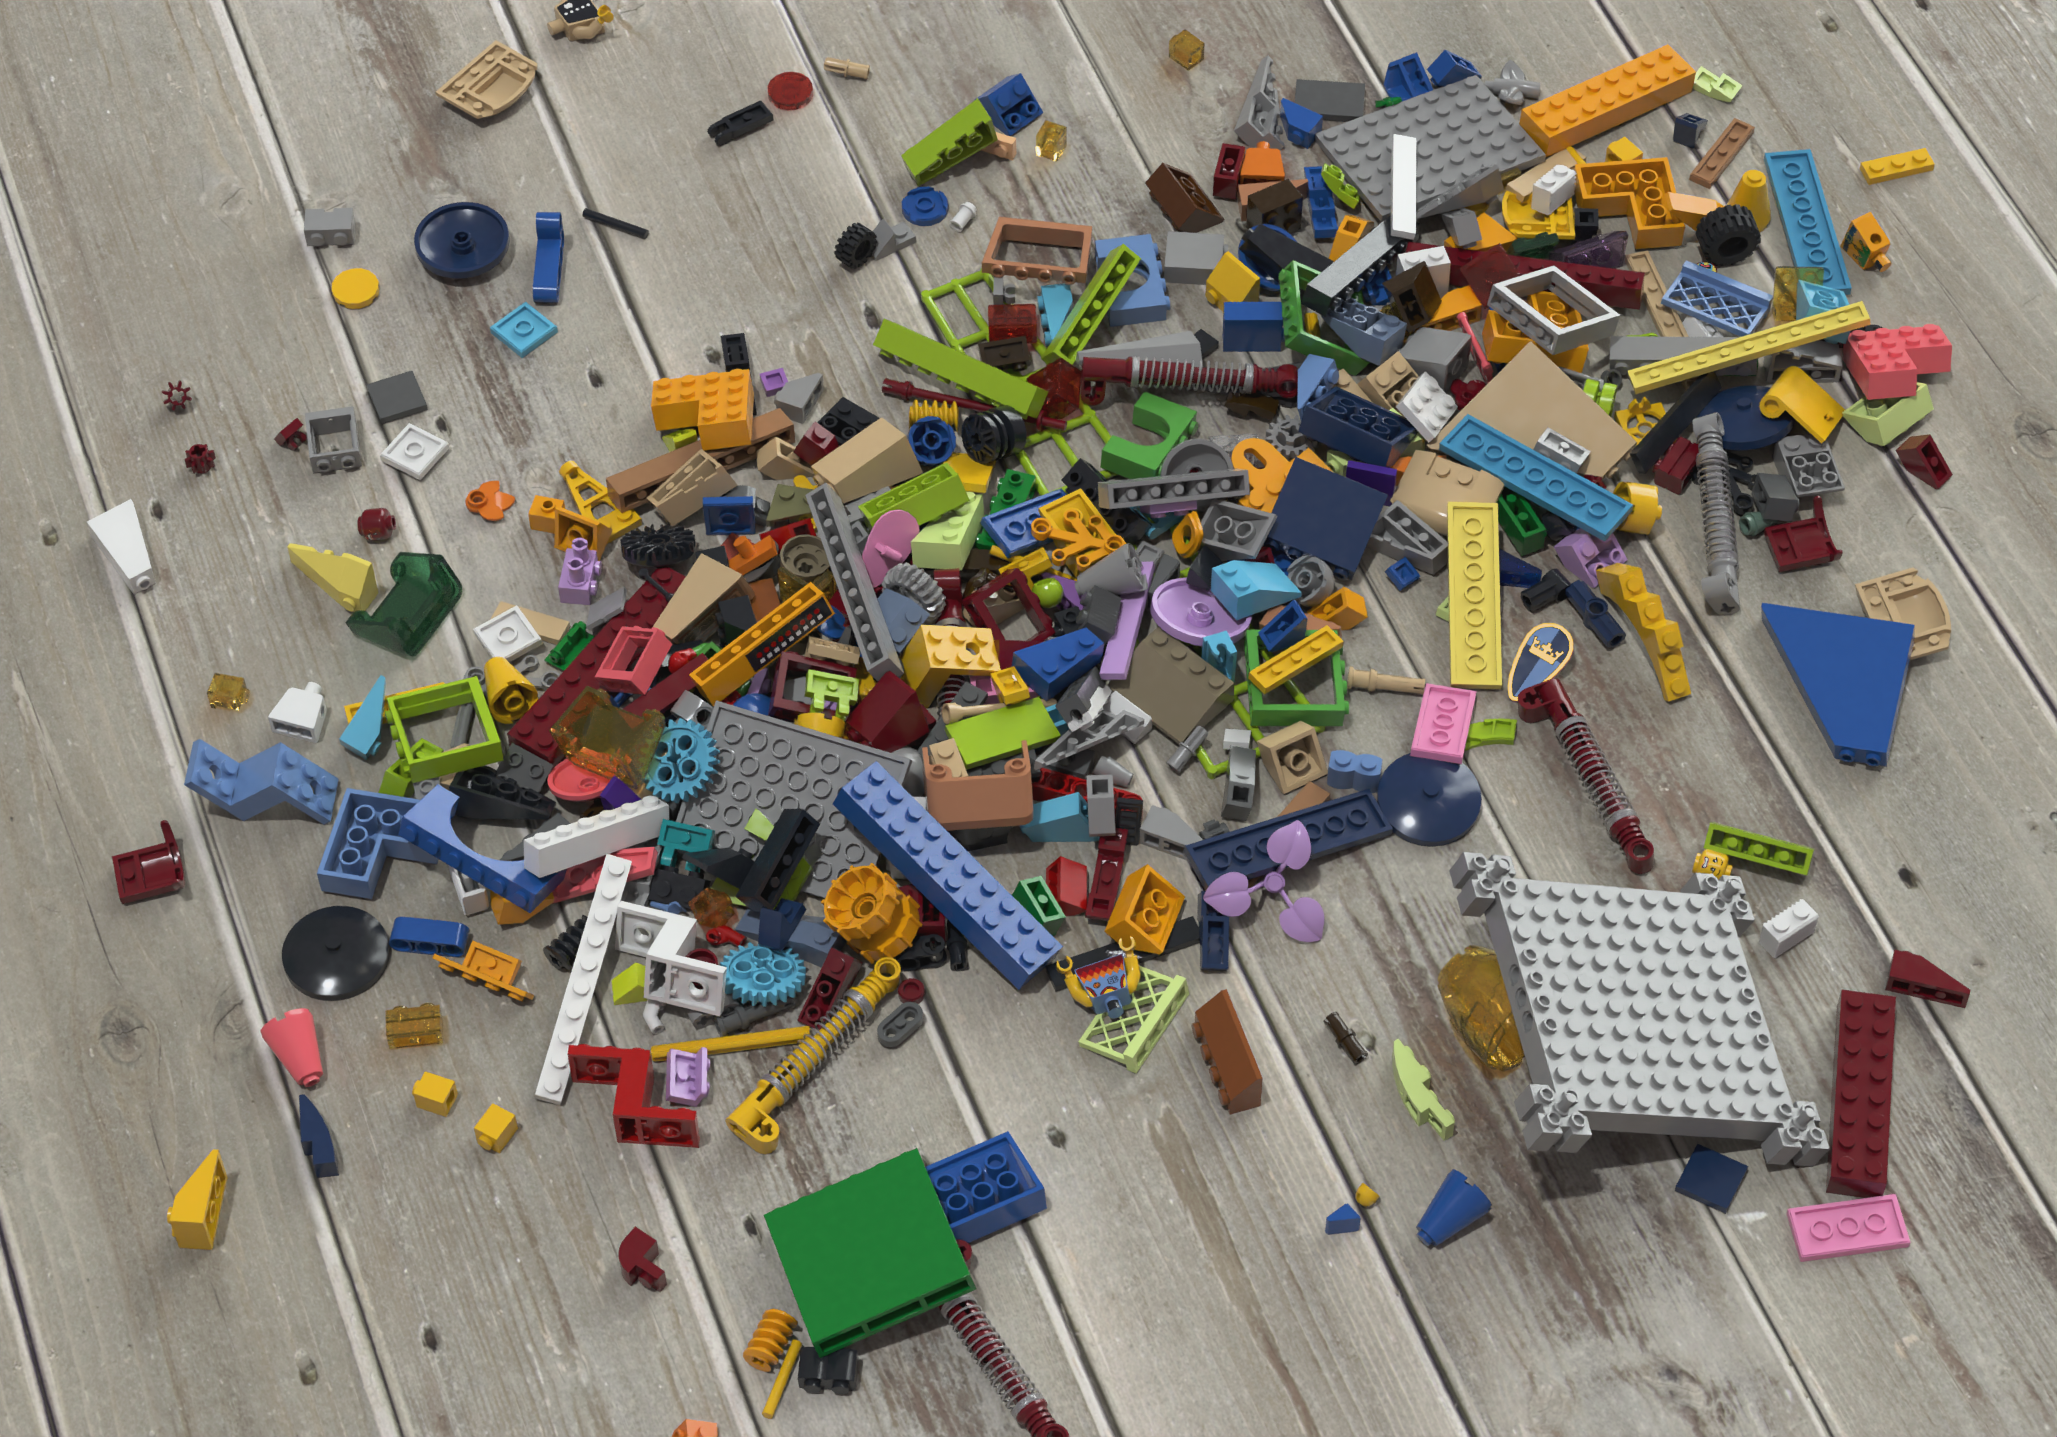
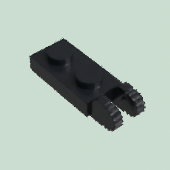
M760 100L723 117L722 120L710 125L707 132L711 137L716 136L715 142L721 146L729 143L732 138L741 136L773 121V114Z

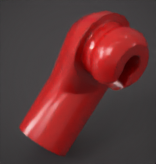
M725 925L710 929L706 933V940L711 945L730 942L738 947L739 945L744 946L747 940L746 936Z

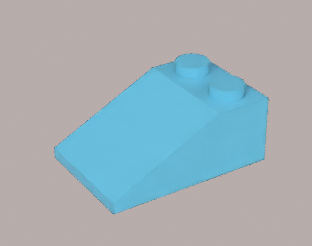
M1798 280L1796 320L1850 305L1844 291L1803 280ZM1850 331L1824 338V340L1831 344H1837L1838 342L1846 344Z
M1233 560L1212 568L1211 592L1236 620L1302 597V592L1273 563Z

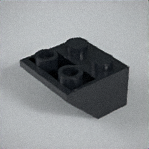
M842 397L817 423L834 434L838 445L841 446L880 418Z

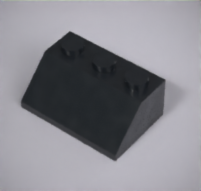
M748 595L718 602L719 612L715 613L718 625L719 646L722 648L726 647L757 623Z

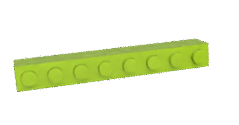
M883 319L873 343L874 346L881 349L880 354L892 359L896 355L900 357L898 362L909 367L916 364L919 366L918 371L931 376L932 372L938 374L937 380L946 384H950L953 381L957 383L955 388L969 393L971 389L976 392L975 397L988 402L989 398L995 400L994 406L1008 405L1013 407L1026 420L1028 416L1038 417L1048 394V391L887 319Z

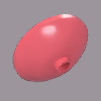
M587 752L560 762L552 769L547 782L551 793L556 797L572 802L591 801L600 798V794L613 776L618 777L622 781L625 775V768L622 760L614 754Z

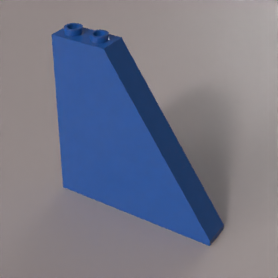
M1762 603V622L1834 758L1844 762L1854 761L1866 763L1870 766L1880 765L1887 767L1915 639V625Z

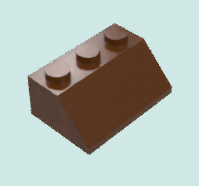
M1162 162L1145 182L1150 189L1149 194L1161 204L1160 209L1172 219L1173 227L1179 232L1198 233L1225 220L1194 177L1188 172Z

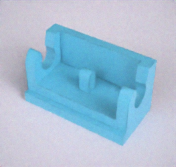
M1223 631L1203 637L1201 658L1235 682L1237 650L1228 632Z

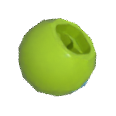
M1055 578L1040 580L1032 588V592L1040 600V607L1046 609L1056 607L1064 595L1062 585Z

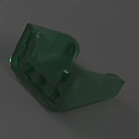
M399 552L390 567V574L396 583L372 616L366 611L357 610L352 613L345 623L357 636L401 655L416 656L459 601L462 595V584L443 555Z

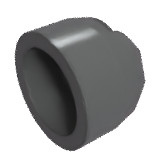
M1607 369L1602 373L1601 379H1604V383H1609V379L1611 384L1618 385L1617 387H1619L1622 382V375L1618 370Z

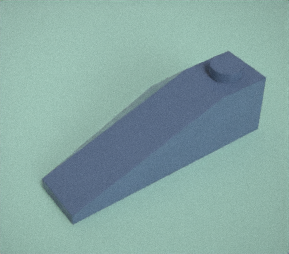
M747 909L736 926L735 931L758 941L760 912ZM803 915L783 950L792 948V954L798 953L799 959L822 968L831 947L841 952L847 941L837 931L834 932L823 922L826 917Z

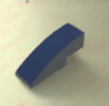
M305 1094L299 1095L301 1144L305 1156L313 1155V1166L317 1178L339 1176L337 1158L329 1130L314 1104Z

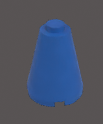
M1452 1169L1447 1174L1416 1226L1419 1231L1416 1234L1417 1237L1427 1246L1430 1244L1438 1246L1486 1215L1492 1209V1204L1486 1195L1475 1184L1471 1186L1465 1181L1467 1177L1455 1169Z

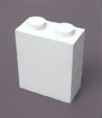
M1444 246L1398 254L1396 276L1425 261L1440 298L1448 292L1451 262Z

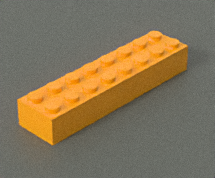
M1667 44L1523 108L1519 124L1546 154V157L1692 92L1696 71Z

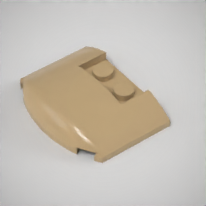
M495 40L435 93L436 96L476 119L490 117L506 110L522 97L531 85L538 65L531 59Z
M1415 450L1390 501L1392 504L1397 500L1400 501L1435 532L1447 536L1448 502L1497 503L1505 486L1499 478L1484 470L1477 471L1438 457L1433 452Z
M1912 567L1855 584L1863 613L1866 614L1867 618L1915 625V639L1910 660L1949 648L1951 621L1946 603L1938 589L1928 578L1924 580L1916 575L1918 573L1917 569Z

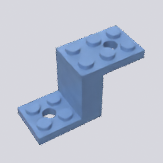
M198 739L192 745L184 785L242 821L286 801L324 825L331 822L339 779L281 742L238 763L208 743Z

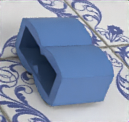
M1344 750L1332 751L1328 766L1327 784L1337 789L1353 788L1359 792L1370 789L1371 793H1376L1381 779L1383 759L1370 754L1355 755Z

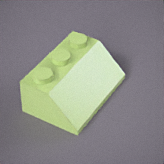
M1917 382L1916 396L1868 400L1864 396L1842 412V415L1866 442L1885 446L1891 443L1898 435L1906 432L1917 421L1925 418V415L1934 410L1927 384Z

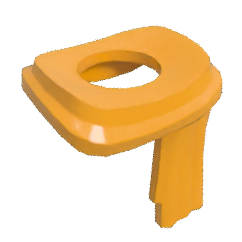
M1196 511L1186 514L1172 533L1174 547L1182 558L1192 557L1199 550L1204 532ZM1183 536L1191 537L1188 544H1185Z

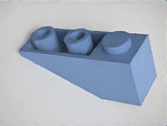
M1309 354L1298 369L1297 409L1301 421L1306 406L1330 391L1333 385L1337 383L1339 371L1334 359Z

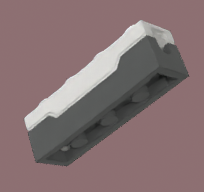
M1096 666L1071 683L1055 706L1072 732L1079 728L1083 731L1095 723L1093 720L1099 716L1098 713L1108 703L1107 698L1112 691L1106 684V681L1101 680L1100 672Z

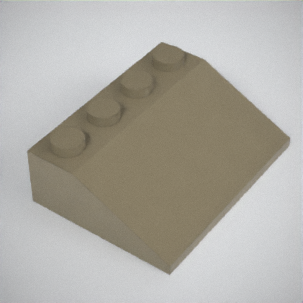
M1158 627L1143 639L1133 651L1126 680H1111L1108 686L1112 691L1111 693L1117 691L1152 718L1154 726L1179 744L1180 742L1184 743L1197 726L1204 727L1234 701L1235 683L1176 638Z

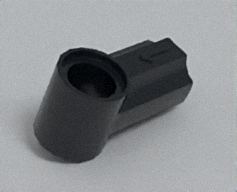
M1555 568L1548 571L1540 582L1522 591L1520 597L1528 611H1535L1553 600L1557 602L1565 600L1567 598L1565 591L1571 583Z

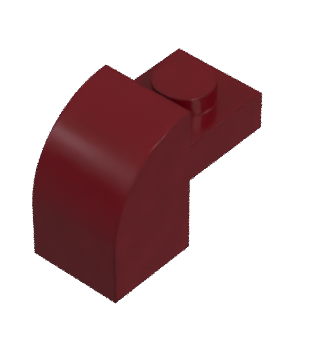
M636 1226L624 1238L619 1247L618 1257L622 1276L630 1286L638 1279L646 1288L651 1289L652 1287L661 1292L667 1285L665 1271L652 1263L659 1255L657 1240Z

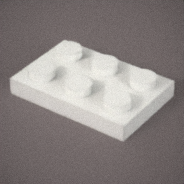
M1426 371L1416 379L1396 406L1428 443L1437 436L1458 407L1453 398L1446 394L1440 388L1436 379Z

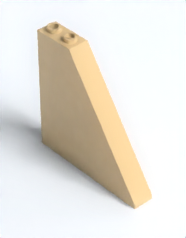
M1530 341L1427 444V450L1436 454L1447 455L1439 450V443L1469 414L1531 449H1534L1545 430L1550 428L1591 451L1577 472L1578 475L1584 477L1585 474H1591L1593 476H1601L1603 480L1605 477L1610 479L1619 470L1617 465L1623 459L1627 462L1631 458L1630 453L1636 447L1637 442Z

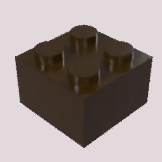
M1289 179L1248 195L1246 228L1249 229L1261 223L1275 225L1284 229L1289 234L1301 229L1303 196Z

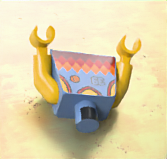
M1130 936L1132 945L1129 948L1123 947L1122 938L1119 940V946L1125 952L1126 957H1123V954H1119L1075 969L1074 975L1071 971L1073 962L1070 957L1066 956V961L1069 964V967L1066 969L1061 968L1057 960V971L1065 975L1064 981L1075 1001L1085 1007H1092L1096 1014L1107 1012L1110 1018H1118L1123 1015V1006L1132 1002L1131 994L1136 991L1141 977L1137 955L1133 953L1136 948V942L1132 936Z

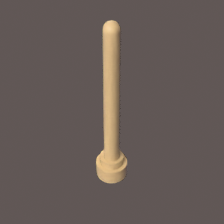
M1051 698L1047 702L1041 699L1045 708L1057 704L1055 698ZM945 703L941 710L942 719L945 724H951L962 720L963 717L981 715L1013 704L996 703L962 707L956 703Z

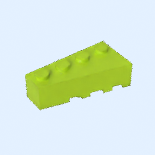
M977 98L916 145L906 150L901 157L905 167L919 187L994 143L998 138L991 117Z

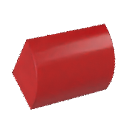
M1060 856L1046 868V884L1065 916L1078 915L1085 912L1087 908V866Z

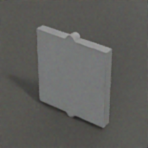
M625 587L610 595L608 594L605 598L590 606L586 624L588 630L603 622H607L610 618L623 612L627 594Z

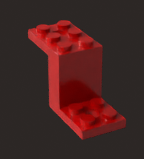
M587 1044L569 1045L567 1055L572 1082L617 1085L613 1120L618 1143L699 1148L700 1134L696 1111L687 1108L664 1109L659 1106L650 1107L655 1079L650 1050L642 1048L623 1049L615 1046L593 1047Z

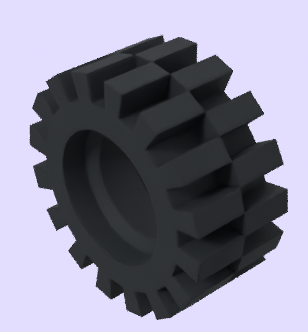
M857 222V224L853 223L852 227L848 226L846 232H842L843 236L838 238L839 244L835 245L836 251H834L835 257L853 269H857V266L861 267L862 262H867L866 258L868 256L871 257V251L875 250L874 244L877 243L875 239L877 238L876 234Z

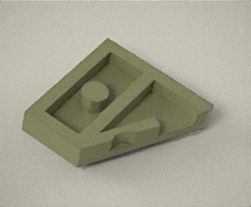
M777 484L766 519L767 527L775 526L774 522L788 519L789 523L804 518H813L805 496L813 491V489Z

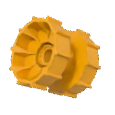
M870 863L869 866L854 867L851 865L848 871L836 880H831L832 885L825 899L821 901L824 905L826 917L823 922L834 932L837 931L857 954L861 952V955L873 964L874 961L884 957L894 958L908 946H913L911 942L915 938L918 928L923 925L919 921L918 908L920 905L910 895L906 897L896 886L897 882L887 873L883 874L873 863Z

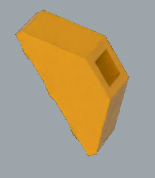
M1345 215L1336 232L1329 259L1335 262L1371 232L1374 222L1354 215Z

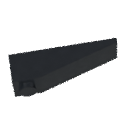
M485 765L458 772L449 786V791L459 796L455 813L459 817L470 819L548 820L556 807V802L533 789L524 790L516 786V780L512 778L505 780L496 775L497 770Z

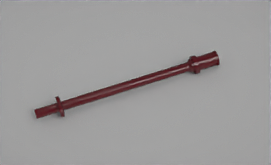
M885 378L883 384L892 386V388L882 386V393L900 396L903 400L916 397L929 401L936 400L938 403L946 401L947 405H952L953 401H956L958 407L978 412L997 407L983 402L915 388L911 381H905L904 383ZM1041 410L1037 418L1028 416L1027 420L1023 419L1024 422L1036 424L1037 431L1042 432L1044 427L1063 431L1067 428V421L1047 417L1046 410Z

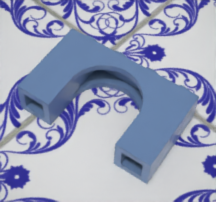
M1151 234L1096 240L1095 261L1097 270L1111 250L1125 244L1141 258L1133 272L1140 274L1147 281L1138 289L1119 292L1107 311L1110 327L1166 320L1167 310H1170L1169 296L1164 295V292H1166L1165 278L1160 277L1162 275L1161 261L1156 260V257H1158L1157 243L1152 242Z

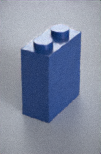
M1224 302L1223 352H1281V342H1285L1281 302Z

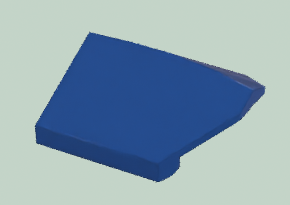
M1417 52L1388 64L1384 87L1389 97H1401L1402 101L1433 90Z

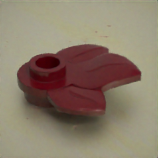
M1460 379L1453 380L1450 390L1455 395L1454 400L1458 406L1457 409L1461 411L1487 384L1481 380H1471L1468 384Z

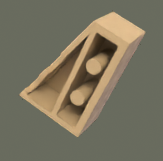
M700 449L646 499L665 521L674 526L703 508V497H720L736 487L737 483L720 463Z

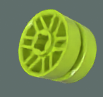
M1587 378L1583 391L1611 417L1618 385L1605 382L1600 392V381Z

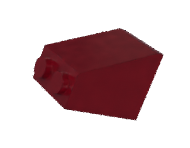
M890 670L881 677L845 720L848 728L846 734L849 741L889 753L903 748L929 732L916 691Z

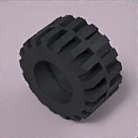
M1731 204L1725 205V207H1718L1716 210L1710 211L1706 217H1702L1701 223L1697 224L1696 236L1704 257L1714 265L1721 264V266H1727L1728 264H1736L1739 261L1742 262L1746 260L1745 258L1754 254L1753 251H1756L1759 247L1758 244L1761 243V235L1752 212L1747 207H1740L1737 204L1733 206Z

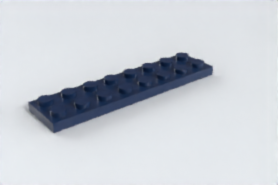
M1366 789L1185 845L1184 853L1204 889L1207 890L1213 881L1229 872H1239L1244 874L1249 880L1276 871L1281 866V863H1276L1269 857L1267 852L1268 839L1276 830L1296 820H1299L1304 825L1310 838L1311 854L1309 860L1389 836L1393 828L1381 811L1370 789Z

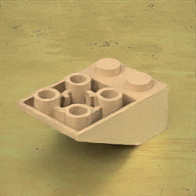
M1398 351L1357 385L1374 404L1388 410L1394 408L1405 417L1396 406L1419 376Z

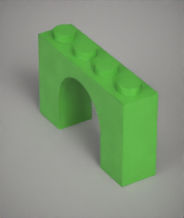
M1144 391L1134 405L1132 424L1158 433L1165 440L1156 445L1143 446L1112 435L1102 449L1100 468L1129 479L1160 476L1161 467L1167 454L1175 446L1188 440L1190 435H1195L1198 429V422H1196L1197 411Z

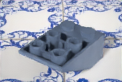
M1354 298L1341 303L1337 311H1332L1326 317L1321 315L1324 321L1358 357L1378 366L1394 355L1399 348H1402L1407 323L1399 320L1396 316L1384 314L1375 307L1361 304Z

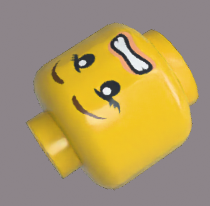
M1705 849L1702 854L1697 853L1692 873L1714 874L1719 880L1722 875L1730 876L1733 866L1728 864L1729 857L1726 854Z

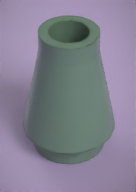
M1746 512L1740 517L1739 526L1744 535L1755 536L1766 527L1777 524L1778 520L1763 519L1760 512Z

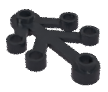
M1725 451L1728 462L1737 465V469L1729 466L1730 492L1734 500L1733 509L1735 513L1743 516L1746 512L1752 511L1754 500L1749 494L1740 491L1734 479L1747 483L1748 489L1752 491L1754 486L1752 482H1755L1757 476L1756 474H1749L1752 470L1753 460L1747 456L1742 457ZM1697 469L1693 472L1692 481L1694 484L1700 485L1698 483L1699 478L1697 477L1699 470Z

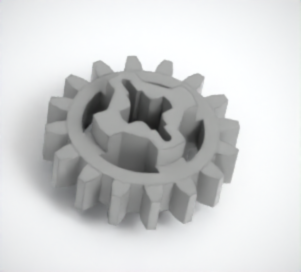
M1286 415L1285 420L1278 417L1276 418V424L1271 422L1269 429H1266V441L1273 445L1288 461L1290 458L1294 459L1307 448H1310L1314 453L1315 448H1318V441L1309 440L1304 434L1298 432L1301 424L1299 415H1296L1294 419H1290V416Z

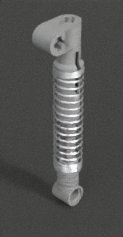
M1716 412L1693 419V430L1698 440L1699 450L1696 456L1697 470H1699L1697 475L1700 477L1698 483L1700 484L1699 490L1701 491L1699 494L1701 497L1700 503L1702 504L1701 511H1703L1701 515L1704 518L1702 523L1705 525L1703 527L1705 532L1703 536L1706 539L1704 543L1707 546L1705 548L1707 552L1706 564L1711 574L1709 577L1702 578L1701 583L1705 599L1714 611L1720 615H1732L1740 610L1736 573L1739 568V557L1736 547L1737 541L1735 540L1736 529L1733 519L1734 509L1730 492L1727 453L1723 450L1722 444L1724 425L1720 414Z

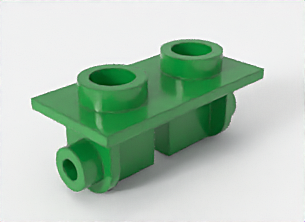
M582 621L574 623L573 627L557 646L550 651V654L544 661L564 671L594 639L593 635L586 632V624Z

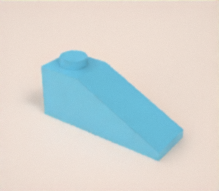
M380 675L339 739L340 745L365 760L370 755L375 756L382 744L379 741L381 739L386 679L382 675Z

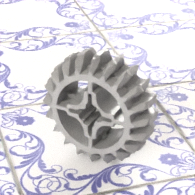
M907 562L904 564L899 563L886 573L881 583L883 587L882 592L888 588L912 599L930 614L923 623L925 625H929L935 619H938L946 606L944 601L946 597L942 594L943 589L938 587V581L931 578V574L928 575L924 572L923 568L918 569L915 564L911 566Z

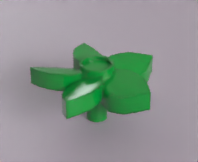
M1401 97L1383 98V100L1375 101L1376 108L1384 105L1386 107L1396 105L1402 99Z

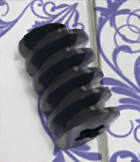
M582 915V919H577L574 922V926L567 927L566 932L560 933L558 939H553L550 943L551 946L547 945L543 948L546 958L555 968L561 969L562 966L567 970L572 968L569 960L575 962L587 916Z

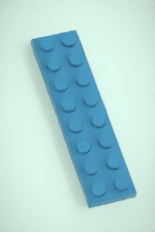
M1811 149L1765 153L1764 163L1798 280L1844 291L1845 295H1850L1852 287Z
M1469 414L1439 443L1440 451L1477 471L1484 470L1499 478L1505 487L1604 542L1633 510V504Z

